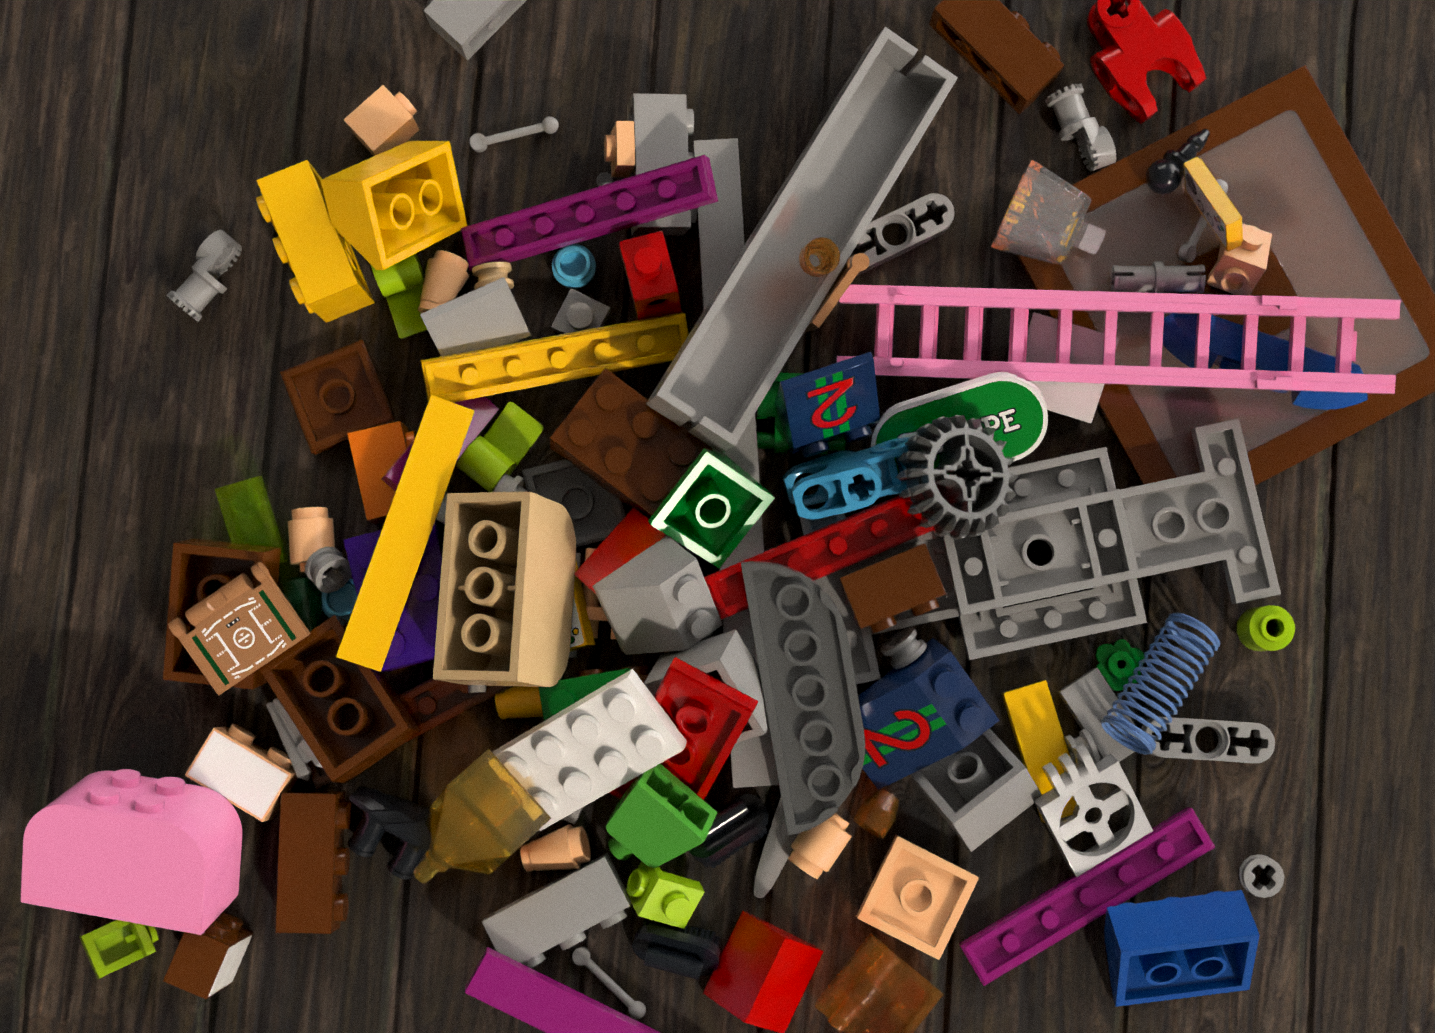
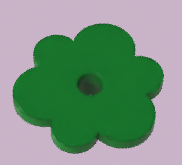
M1119 639L1113 645L1102 644L1097 648L1095 656L1099 664L1095 668L1099 669L1112 690L1120 691L1123 690V685L1128 684V678L1134 675L1133 671L1139 667V661L1144 659V654L1138 648H1130L1126 640ZM1119 660L1123 663L1122 668L1117 666ZM1133 679L1132 683H1137L1136 679Z

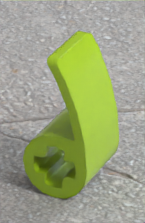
M417 253L385 270H375L371 265L382 295L387 299L398 337L404 339L427 331L420 315L421 313L418 311L425 274Z
M510 401L484 437H477L468 446L456 467L485 490L493 492L501 478L505 474L511 475L543 432V425Z

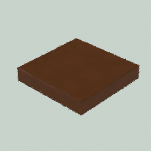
M364 340L357 341L280 372L310 451L314 455L349 442L347 433L397 422Z

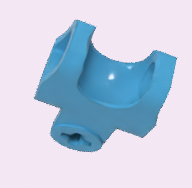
M910 437L888 440L857 452L850 450L839 451L793 466L783 476L789 502L795 504L798 516L815 520L861 509L873 504L879 497L901 493L904 489H907L906 482L895 478L898 475L894 458L896 457L899 472L906 470V467L897 459L901 457V454L908 452L904 443ZM808 472L813 474V475H810V476L801 478V479L798 480V481L795 483V485H794L795 479H796L800 474H802V473H808ZM819 484L818 490L814 494L803 496L807 488ZM825 502V504L818 509H810L806 507L809 505Z

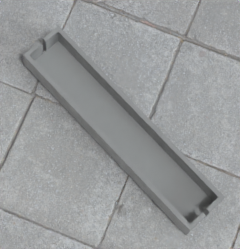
M884 27L865 50L646 405L678 426L683 425L687 421L692 423L688 432L721 454L737 444L958 78L926 55L906 76L901 74L899 71L915 56L918 49L887 27Z

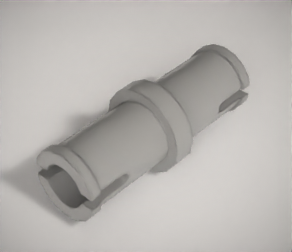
M1153 261L1151 266L1113 265L1110 283H1114V285H1111V292L1203 293L1206 275H1201V273L1205 272V267L1203 264L1165 266L1163 261Z

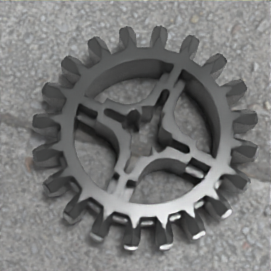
M954 415L949 418L942 416L934 419L931 424L928 423L919 427L916 431V436L909 438L904 443L908 452L901 454V457L897 460L906 467V470L899 472L895 478L906 482L907 489H904L899 496L903 498L910 497L913 502L907 513L912 515L922 514L919 526L925 528L933 526L934 535L941 537L949 535L951 539L957 540L966 536L972 538L982 535L985 530L994 528L999 524L998 518L1005 516L1010 511L1006 501L1012 500L1017 494L1008 485L1015 482L1019 476L1009 472L1008 465L1015 458L1005 457L1002 452L1007 441L999 440L995 442L993 440L995 428L986 427L981 429L980 419L972 418L966 421L964 415ZM943 445V453L939 454V465L934 469L936 454ZM980 485V491L977 501L972 507V501L976 500V490Z

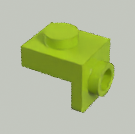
M642 861L638 868L630 874L626 889L638 916L682 929L687 925L705 893L700 882L662 871L659 866L656 868L648 867Z
M115 920L79 937L97 979L156 952L153 943L159 940L155 927Z

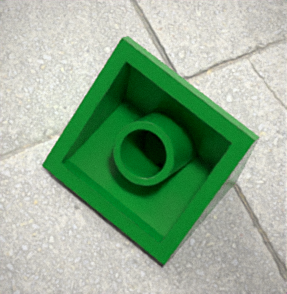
M704 448L648 522L659 531L720 569L775 497L727 455Z

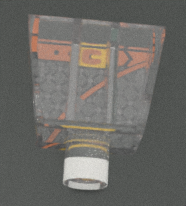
M1031 160L1022 174L991 247L1052 264H1061L1072 246L1095 255L1105 237L1106 230L1083 221L1092 201L1088 195L1044 166Z

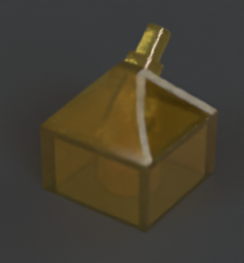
M488 749L452 780L430 806L431 847L426 851V859L414 869L413 873L421 883H427L439 871L446 872L449 868L490 875L545 825L551 817Z

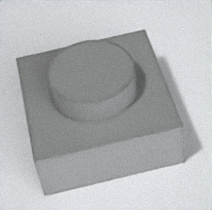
M571 288L551 328L559 334H566L603 327L611 309Z

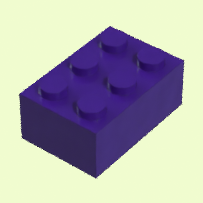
M437 519L433 525L381 672H389L434 660L444 540L441 524ZM381 530L343 540L357 596Z

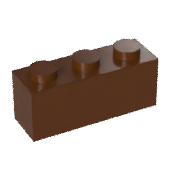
M942 0L933 10L929 25L1019 115L1057 79L1064 67L1057 50L1048 42H1041L1030 31L1026 19L1016 11L1011 12L1000 0Z
M290 790L281 793L275 933L331 934L340 928L341 921H346L348 895L347 893H342V875H347L349 872L350 850L348 847H343L344 829L350 828L352 809L351 803L345 802V791Z

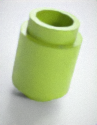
M1275 605L1250 608L1240 616L1237 622L1239 640L1244 646L1253 651H1276L1283 649L1292 641L1295 633V624L1292 616L1282 607ZM1266 624H1268V628H1269V631H1268V632H1267V630H1266Z

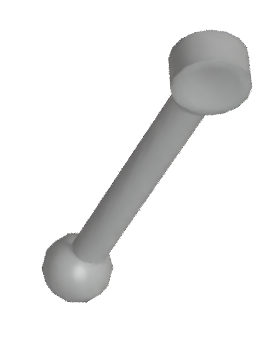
M548 116L544 118L542 123L486 137L481 133H476L470 138V146L475 152H483L490 144L543 131L553 134L557 131L559 123L556 118Z
M1217 179L1216 181L1226 193L1228 190L1227 183L1222 179ZM1202 214L1188 243L1183 244L1179 250V259L1181 261L1192 262L1195 259L1196 245L1207 224Z
M581 946L574 950L572 959L575 964L579 966L585 965L628 1007L629 1015L632 1018L641 1019L646 1014L644 1003L634 1001L591 959V953L588 948Z

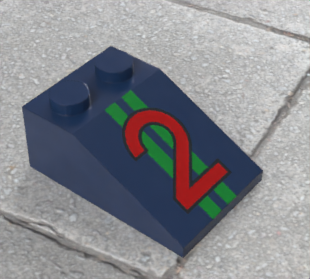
M871 352L780 382L774 406L791 455L802 451L804 458L829 450L828 442L845 437L846 443H852L872 435L870 428L876 427L880 421L874 359Z
M934 638L926 643L927 648L915 661L900 669L893 668L858 695L865 736V757L862 769L878 790L964 749L1000 721L952 652Z

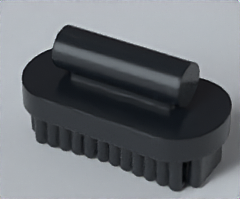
M752 794L740 795L716 810L718 813L705 841L689 850L693 858L703 863L705 867L710 865L712 868H716L717 865L721 864V861L724 862L726 858H730L735 852L743 849L744 845L748 846L749 843H754V840L757 841L759 837L762 838L764 835H767L769 832L767 828L771 826L768 820V811L757 796Z
M644 918L642 927L636 931L632 944L634 953L644 960V966L699 980L700 976L710 975L713 971L717 970L721 957L719 949L720 937L716 936L715 931L710 932V930H704L703 928L699 930L698 927H688L687 925L682 929Z

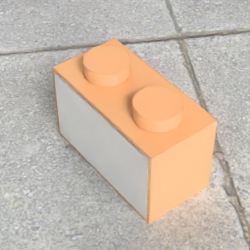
M232 724L230 728L226 726L214 727L185 776L203 787L220 793L231 804L261 822L274 819L280 809L281 793L290 791L298 779L288 754L274 747H270L266 751L253 743L256 738L254 734L236 724Z

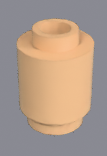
M305 507L291 510L292 520L288 521L290 564L300 565V573H305L306 562L314 552L324 547H335L333 518L328 517V508Z
M835 813L818 826L799 833L790 846L793 851L788 859L801 870L818 879L823 871L828 872L852 837L845 831L849 823Z

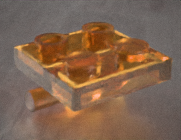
M870 933L814 1005L829 1018L827 1021L841 1033L843 1031L845 1033H914L944 994L874 934Z

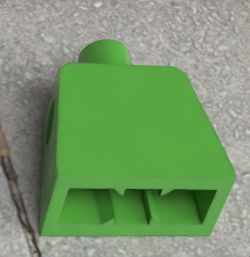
M658 764L637 776L617 803L605 826L607 832L612 836L608 843L609 849L619 860H627L634 854L648 867L656 868L702 844L718 812L663 765Z

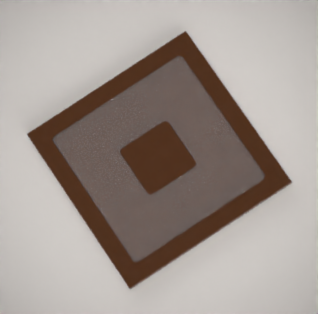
M1306 65L1051 195L1052 200L1060 197L1064 205L1070 204L1065 206L1067 213L1074 212L1073 206L1075 210H1079L1077 213H1080L1065 214V218L1077 219H1070V223L1068 219H1060L1061 224L1064 225L1060 227L1058 220L1052 221L1053 228H1060L1046 233L1050 246L1059 261H1049L1053 259L1049 252L1044 254L1046 260L1043 255L1033 257L1031 250L1024 251V254L1017 253L1021 249L1016 244L1017 247L1014 252L1035 290L1111 292V285H1114V283L1110 282L1113 265L1151 266L1153 261H1163L1165 266L1203 264L1205 272L1201 273V275H1206L1203 293H1165L1234 295L1207 284L1208 275L1218 260L1221 244L1208 223L1196 245L1195 259L1192 262H1184L1179 259L1181 246L1188 243L1201 216V212L1185 191L1184 177H1182L1181 183L1175 191L1165 195L1151 191L1146 183V172L1153 162L1163 159V155L1168 150L1177 151L1183 143H1186L1191 135L1207 129L1210 135L1204 148L1197 152L1195 157L1198 156L1199 159H1202L1216 180L1222 179L1227 183L1228 190L1225 194L1242 216V223L1255 226L1272 234L1266 271L1249 296L1401 300L1400 319H1354V331H1357L1356 361L1352 363L1359 365L1364 374L1396 375L1395 394L1367 393L1368 400L1353 406L1329 410L1304 408L1292 404L1291 391L1278 393L1259 389L1105 384L1098 406L1141 485L1201 472L1191 430L1196 427L1239 418L1256 486L1435 392V293ZM1050 198L1043 199V203L1050 201ZM1059 199L1053 201L1055 208L1062 206ZM1041 201L1034 204V206L1040 205ZM1052 203L1044 205L1046 211L1053 210ZM1043 206L1036 207L1037 214L1040 215L1045 212ZM1064 208L1057 209V214L1064 211ZM1028 210V216L1032 218L1031 210ZM1055 211L1048 213L1050 220L1057 217ZM1025 212L1022 213L1020 221L1028 218ZM1045 214L1039 217L1041 223L1048 221ZM1031 219L1032 226H1035L1033 219ZM1029 221L1022 222L1025 230L1031 228ZM1050 223L1043 224L1044 231L1047 232L1052 229ZM1020 224L1013 226L1016 233L1022 231ZM1032 229L1025 232L1027 238L1034 236ZM1085 230L1102 237L1095 254L1078 247ZM1023 232L1017 234L1019 241L1026 239ZM1011 236L1008 238L1009 243L1014 245L1015 241L1017 243V239L1015 236ZM1036 238L1029 239L1032 247L1038 244ZM1027 241L1020 243L1023 250L1029 248ZM1042 244V245H1041L1042 251H1043V252L1048 251L1047 248L1045 247V245ZM1038 246L1032 249L1034 255L1041 253ZM1046 310L1050 317L1058 319V310ZM1073 310L1072 324L1104 333L1105 311ZM1118 312L1116 337L1120 338L1115 352V365L1148 366L1151 313ZM1164 313V318L1172 313ZM1214 315L1243 325L1244 315ZM1259 316L1258 331L1289 341L1291 317ZM1306 317L1305 347L1336 357L1338 318ZM1162 345L1161 367L1190 368L1173 356ZM1213 364L1211 369H1218L1219 365Z

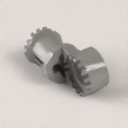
M1072 84L1069 87H1064L1063 93L1059 89L1057 93H1053L1045 99L1047 107L1053 108L1061 127L1059 132L1061 141L1076 138L1079 152L1081 151L1082 153L1080 155L1081 159L1086 157L1087 160H1084L1083 163L1084 165L1089 164L1086 166L1089 171L1115 163L1116 149L1109 131L1104 126L1099 127L1095 117H1090L1081 95L1084 92L1082 84Z
M223 230L213 232L197 250V261L192 266L193 273L176 292L170 290L166 296L177 306H185L182 310L198 322L202 318L201 311L217 293L223 294L227 290L218 281V278L228 271V267L231 268L233 266L230 263L231 260L234 262L238 260L235 255L240 256L242 246Z

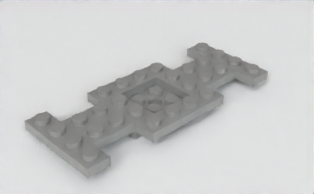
M1239 418L1200 426L1191 430L1200 473L1121 490L1116 489L1106 447L1009 467L1010 473L1019 476L1015 482L1008 485L1017 495L1012 500L1006 501L1010 511L1005 516L998 518L999 524L992 529L985 530L982 535L972 538L966 536L957 540L951 539L949 535L942 537L934 535V531H931L815 580L835 603L845 624L856 684L878 680L881 677L871 636L873 634L869 626L859 630L839 578L924 543L927 546L946 592V595L936 598L940 607L914 617L911 609L894 615L897 622L896 625L877 633L958 616L968 660L1147 623L1137 578L1222 560L1232 604L1280 595L1281 591ZM980 485L976 490V500L972 501V507L977 501L980 491ZM845 513L815 520L800 517L803 535L846 518ZM1033 540H1043L1051 548V559L1043 566L1035 565L1028 559L1027 548ZM1080 591V592L1071 593V594H1066V595H1062V596L1047 598V597L1056 596V595H1061V594H1065V593ZM1033 601V602H1029V603L1014 605V604H1018V603Z

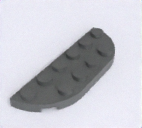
M765 561L741 562L789 836L810 830L834 815L860 778L865 757V736L846 627L839 610L830 596L815 581L793 568L778 563Z

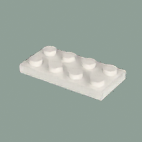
M631 669L494 750L486 759V763L541 831L684 750L687 740L635 671Z

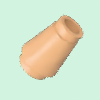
M438 250L433 258L427 260L418 307L420 313H424L456 298L469 278V274L466 272L469 264L465 259L454 253Z
M568 824L531 841L529 844L522 845L520 855L523 867L527 872L534 870L580 869L582 863L590 862L591 849L585 829L582 826L573 828L571 824Z

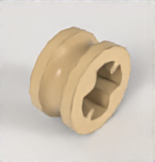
M489 262L473 267V276L478 277V282L474 285L475 290L503 277L510 289H512L514 281L508 278V273L512 271L511 263Z

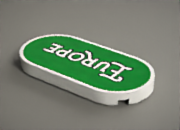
M1008 372L987 374L897 403L890 407L882 415L875 427L871 447L896 438L914 437L919 427L928 423L931 424L934 419L939 417L949 418L954 415H964L966 421L972 418L980 419L981 429L986 427L995 428L993 440L995 442L999 440L1007 441L1002 452L1005 457L1015 458L1014 461L1033 452L1043 440L1048 426L1046 401L1037 386L1030 381L1027 382L1025 379L1017 377L1015 374ZM943 445L936 454L934 469L939 465V454L943 453ZM895 457L894 459H895L897 471H898V474H899V469H898V465H897V461H896V457Z

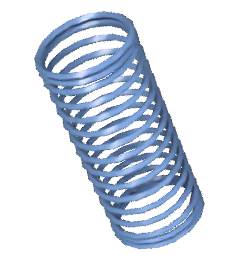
M1169 614L1165 620V626L1160 628L1159 635L1154 638V643L1149 645V651L1144 653V659L1139 661V667L1134 669V675L1128 678V684L1123 685V692L1118 693V700L1113 702V708L1107 710V716H1103V720H1101V726L1107 734L1123 746L1144 755L1153 753V750L1156 748L1154 740H1160L1162 738L1160 732L1167 731L1165 723H1172L1170 715L1177 714L1176 707L1183 705L1181 699L1188 698L1186 690L1193 689L1192 682L1198 681L1197 674L1204 671L1202 666L1209 664L1208 658L1214 657V651H1217L1218 647H1220L1218 636L1208 626L1186 614ZM1174 622H1180L1197 629L1198 631L1203 633L1213 643V645L1207 644L1203 639L1196 636L1195 634L1185 629L1179 628ZM1166 638L1176 641L1191 653L1201 656L1205 662H1200L1184 650L1171 645ZM1156 646L1159 651L1153 650V647ZM1161 646L1171 649L1181 658L1197 665L1199 671L1192 669L1180 659L1167 654ZM1151 654L1154 659H1148V655ZM1156 655L1163 656L1179 668L1190 672L1194 679L1186 677L1179 670L1162 662ZM1146 662L1148 667H1143V663ZM1151 663L1162 666L1169 673L1186 681L1189 687L1181 685L1170 676L1158 671ZM1141 670L1144 676L1137 675L1138 671ZM1146 671L1158 675L1170 685L1179 688L1184 695L1177 694L1164 684L1154 680ZM1136 679L1139 684L1132 683V680ZM1142 680L1152 683L1160 690L1173 696L1179 703L1169 701L1163 695L1146 686ZM1131 687L1133 692H1127V688ZM1136 688L1144 690L1172 708L1173 712L1162 708L1154 701L1146 698ZM1125 695L1129 701L1122 700V696ZM1132 697L1138 698L1162 712L1168 720L1160 718L1142 707ZM1117 704H1120L1124 708V710L1118 709L1116 707ZM1126 705L1134 707L1155 719L1163 728L1152 725L1136 715ZM1122 714L1130 716L1149 727L1157 736L1151 735L1135 726Z

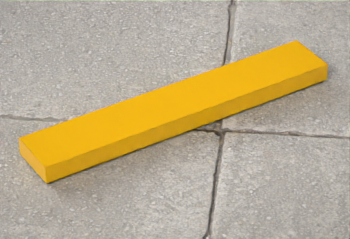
M683 312L430 358L420 360L428 400L430 395H434L450 402H458L600 375L605 368L610 372L673 361L689 334L686 315Z
M430 395L338 648L337 658L381 672L471 423L474 410Z

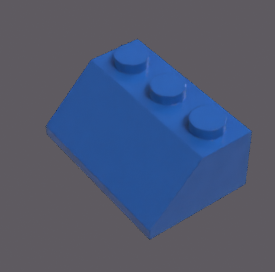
M1214 891L1206 895L1182 898L1168 897L1163 900L1142 903L1126 902L1118 906L1107 907L1104 938L1115 1007L1249 990L1260 934L1243 891Z

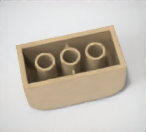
M533 492L447 493L433 668L434 680L463 685L552 687L562 678L570 653L574 573L576 566L575 530L572 519L563 505Z

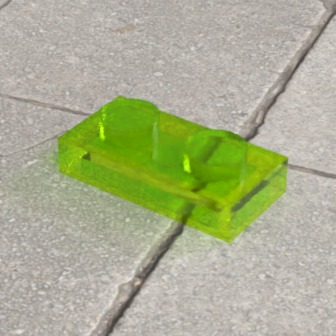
M256 476L216 488V496L231 543L281 548L280 563L288 561L262 476Z

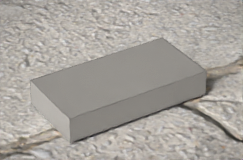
M1098 668L1091 669L1057 692L1080 728L1088 730L1092 736L1101 759L1112 754L1120 762L1135 752L1114 740L1101 726L1103 716H1107V710L1113 708L1112 704L1118 698ZM1117 704L1116 707L1118 709L1124 710V708L1120 704ZM1122 714L1128 721L1134 724L1129 716Z

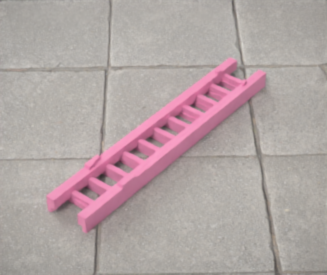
M854 284L849 285L839 300L842 304H876L873 357L876 376L975 379L991 373L1008 372L1026 381L1395 394L1396 375L1351 373L1352 362L1356 361L1357 331H1354V319H1400L1401 300ZM895 305L921 306L918 358H892ZM939 306L966 307L963 360L937 359ZM984 308H1011L1008 362L981 361ZM1029 309L1058 310L1055 363L1026 362ZM1073 310L1105 311L1102 365L1070 364ZM1118 312L1151 313L1148 366L1115 365ZM1164 313L1197 314L1194 368L1161 367ZM1211 314L1244 315L1241 370L1208 368ZM1259 316L1291 317L1288 371L1255 370ZM1306 317L1338 318L1335 373L1303 372ZM837 356V363L856 356Z

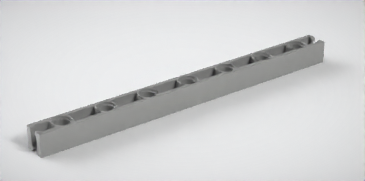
M738 138L694 141V156L706 155L710 159L719 201L697 208L703 311L745 245ZM754 414L737 444L722 454L727 455L760 483L756 418ZM762 515L723 563L719 571L764 552ZM749 608L722 619L723 633L736 629L758 665ZM762 682L761 689L768 729L764 735L735 743L730 752L733 788L779 785Z

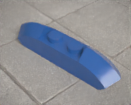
M1172 313L1164 318L1163 346L1182 363L1190 368H1194L1197 314ZM1211 315L1209 369L1215 364L1219 366L1218 369L1241 370L1243 325ZM1258 331L1255 370L1288 371L1289 341ZM1305 347L1303 372L1335 373L1336 357ZM1352 363L1351 373L1364 374L1359 365ZM1270 390L1278 393H1287L1286 390ZM1291 391L1293 405L1310 409H1340L1368 400L1367 393Z

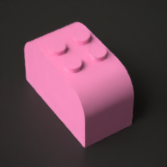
M131 769L98 771L89 774L37 812L27 824L23 837L21 903L202 935L239 893L242 850V824L239 815L233 805L220 793L206 787L185 784V781L181 778H150L141 776L140 772Z

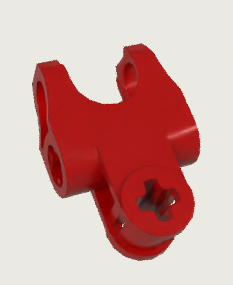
M1097 0L1091 7L1087 16V26L1090 33L1102 47L1101 51L1091 56L1090 62L1093 72L1108 95L1140 124L1152 118L1158 111L1155 98L1146 83L1147 72L1161 70L1169 73L1178 85L1187 92L1193 91L1206 80V75L1195 51L1192 38L1172 11L1163 9L1151 17L1140 0ZM1115 11L1118 13V14H1114V15H1112V16L1109 15V14H1111V13H1113V12H1115Z

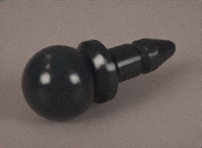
M1203 129L1191 135L1186 143H1183L1177 151L1168 150L1163 155V159L1157 160L1149 166L1146 172V183L1151 191L1165 195L1172 193L1179 187L1182 177H1184L1183 163L1193 159L1197 152L1204 148L1210 135L1209 130Z

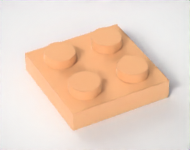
M895 835L856 917L940 960L979 877Z

